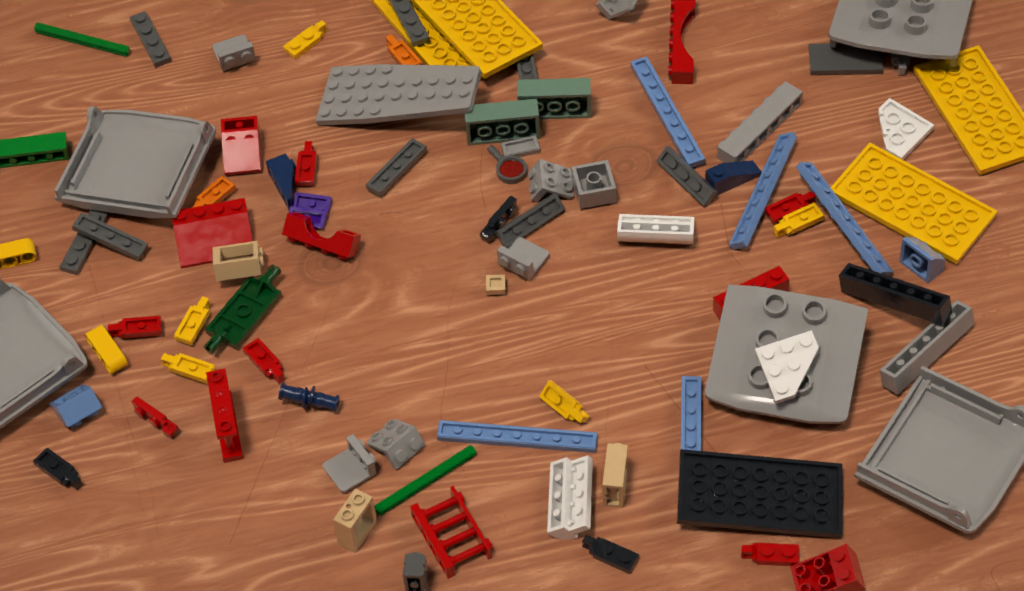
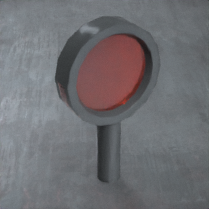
M493 145L487 148L498 161L496 174L500 181L506 184H517L525 179L527 164L522 158L514 155L504 157Z

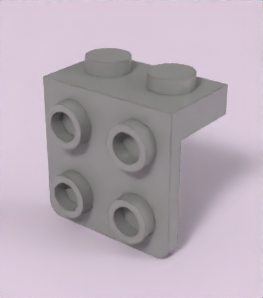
M598 0L595 6L610 20L615 17L619 18L622 14L631 13L635 9V4L638 0Z
M245 35L233 37L212 45L222 71L256 61L252 42H248Z
M539 159L529 169L531 201L538 202L546 192L551 194L557 193L558 196L568 199L574 197L572 171L570 168Z
M519 237L509 249L502 245L497 250L498 264L530 280L549 257V252Z
M397 419L389 420L382 429L372 434L366 442L369 447L384 452L394 469H398L426 445L415 426Z
M353 434L346 437L348 449L323 463L324 471L342 493L348 492L377 474L375 467L377 461L371 452L368 454L361 439L357 440Z

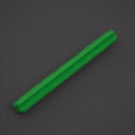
M39 22L34 26L35 32L124 56H128L130 53V47L127 45Z
M472 445L467 446L375 504V513L381 516L476 455L475 448Z

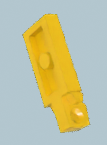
M321 20L315 26L308 27L285 44L283 50L294 59L299 58L321 41V38L324 36L323 34L328 31L327 24Z
M812 203L783 216L779 224L774 225L773 233L777 238L784 236L786 233L787 235L794 234L823 221L825 215L815 203Z
M202 296L197 305L190 306L174 334L176 341L193 345L209 316V307L211 305L209 298Z
M164 353L161 358L162 365L167 367L169 371L205 384L208 383L206 372L215 370L214 364L182 353L175 356Z
M548 380L539 398L565 419H570L571 421L576 419L579 423H586L590 416L581 410L583 406L580 402L555 382Z

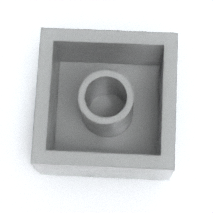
M608 160L572 166V182L580 209L616 202V186Z

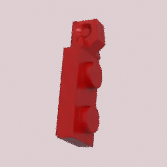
M305 141L304 151L298 152L295 174L296 186H314L317 152L313 151L312 141Z
M812 191L804 195L792 194L765 207V214L776 225L783 219V216L815 203L816 195Z
M160 315L122 318V321H119L117 324H108V333L111 337L118 338L161 336L162 319Z
M259 338L242 348L243 352L268 378L272 376L278 384L285 380L284 373L281 371L283 367L280 360Z
M138 396L131 401L135 408L134 412L141 418L144 416L148 418V421L154 427H161L164 435L173 438L180 430L163 413Z
M758 542L752 543V545H742L741 558L752 559V562H757V565L792 566L799 563V545Z

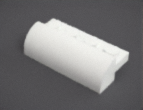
M619 214L617 242L693 245L694 217Z
M589 455L572 461L566 457L550 463L547 533L555 538L576 539L578 538V533L590 529L593 459Z

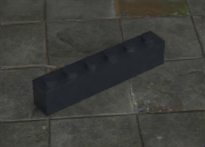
M848 263L839 274L841 292L942 326L952 314L951 299L948 295Z

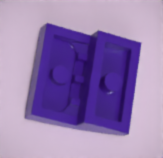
M295 192L293 205L290 206L289 213L297 212L309 216L312 219L314 229L323 230L333 199L330 196Z

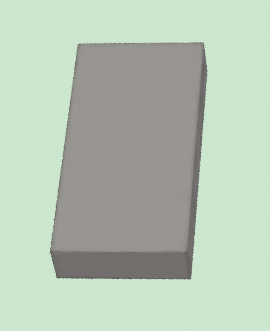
M536 135L501 143L504 157L512 155L524 157L541 153Z

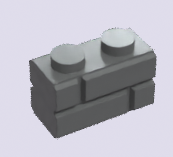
M419 552L405 554L403 567L405 591H427L429 573L424 554Z

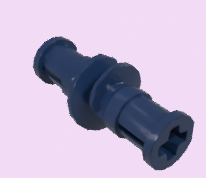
M282 382L278 399H288L296 403H302L305 410L309 405H314L318 408L331 409L336 413L340 402V395L335 397L322 392H316L314 385L309 391L308 387L305 389L301 387L296 388Z

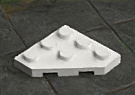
M891 98L878 109L885 151L902 160L934 129V124Z
M812 330L755 348V354L775 404L795 398L802 381L806 377L810 365L819 351Z

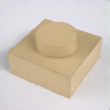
M505 274L486 275V295L506 294Z

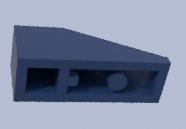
M285 153L267 160L266 166L269 176L288 210H290V206L293 205L294 170L296 166L293 159L289 160Z
M753 160L721 163L705 171V180L718 191L715 195L718 196L760 177L762 171Z

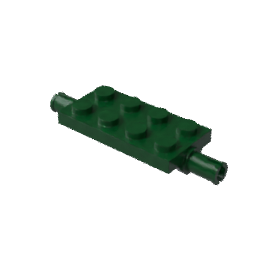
M272 264L263 276L247 278L205 328L206 333L212 336L204 345V349L207 352L210 351L211 354H214L222 342L235 349L239 348L282 296L281 291L272 284L281 273L279 267H275Z

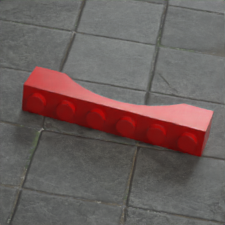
M671 0V10H674V12H670V23H674L670 25V36H673V39H669V49H672V52H669V63H672V66H668V76H672L671 84H693L694 59L684 48L681 36L689 22L695 18L696 0Z

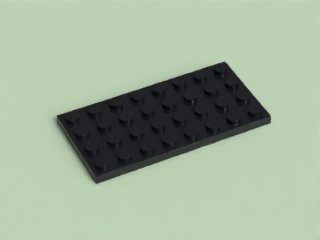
M680 449L677 524L841 538L843 534L842 464Z

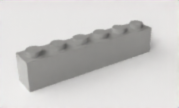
M786 81L781 86H778L770 97H766L763 103L758 108H755L747 119L745 118L736 130H732L729 136L718 144L717 159L724 163L744 161L802 104L803 91Z
M956 300L951 305L952 314L943 326L932 322L880 369L882 386L896 394H899L920 374L922 366L927 368L974 325L972 307Z

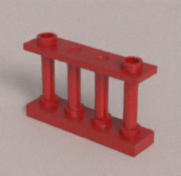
M226 368L206 372L217 440H220L223 462L243 459Z
M454 486L450 487L451 498L426 510L424 508L421 509L418 503L410 506L411 517L447 579L455 576L454 567H456V564L481 552H484L489 560L492 558L491 550L493 549L490 540L484 538L465 506V499L462 493L457 492ZM456 505L460 512L436 525H430L428 522L430 516ZM464 520L469 527L468 530L444 541L437 538L438 532ZM472 536L478 542V545L453 557L451 555L448 556L446 553L447 548Z

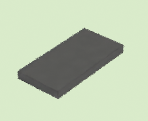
M830 43L809 44L808 46L810 75L883 74L881 51L858 48L843 43H837L836 48H831Z

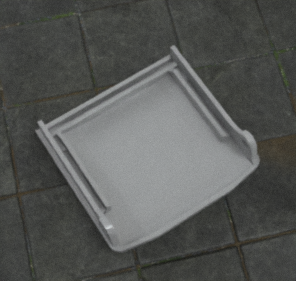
M839 0L828 35L830 47L836 48L837 42L858 48L919 58L949 59L950 67H956L973 0Z
M90 106L87 110L88 122L86 129L54 190L56 193L55 200L96 211L145 218H177L216 134L215 127L207 121H199L189 117L136 110L100 111L98 107Z
M0 278L1 429L85 370L88 363L74 338L34 297L15 284L5 283Z
M728 284L705 388L706 397L710 401L744 412L812 424L844 423L848 418L868 308L839 300L765 287ZM812 330L819 351L816 357H814L795 398L775 404L755 354V348Z
M922 366L915 383L862 463H858L854 477L964 533H974L995 511L1024 463V406L1016 405L1011 407L1001 404Z

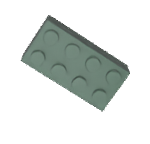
M590 78L517 80L518 100L537 99L539 119L591 118Z
M537 99L473 104L472 111L465 113L468 146L501 143L535 135L537 139H540Z

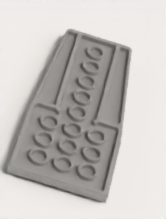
M376 64L332 67L315 122L318 126L368 124L469 113L473 108L482 72L479 66Z

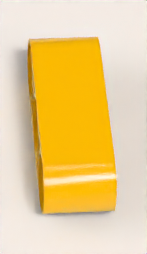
M30 238L0 244V270L31 263L37 258L34 241Z
M102 324L84 334L88 344L110 374L128 366L125 356Z

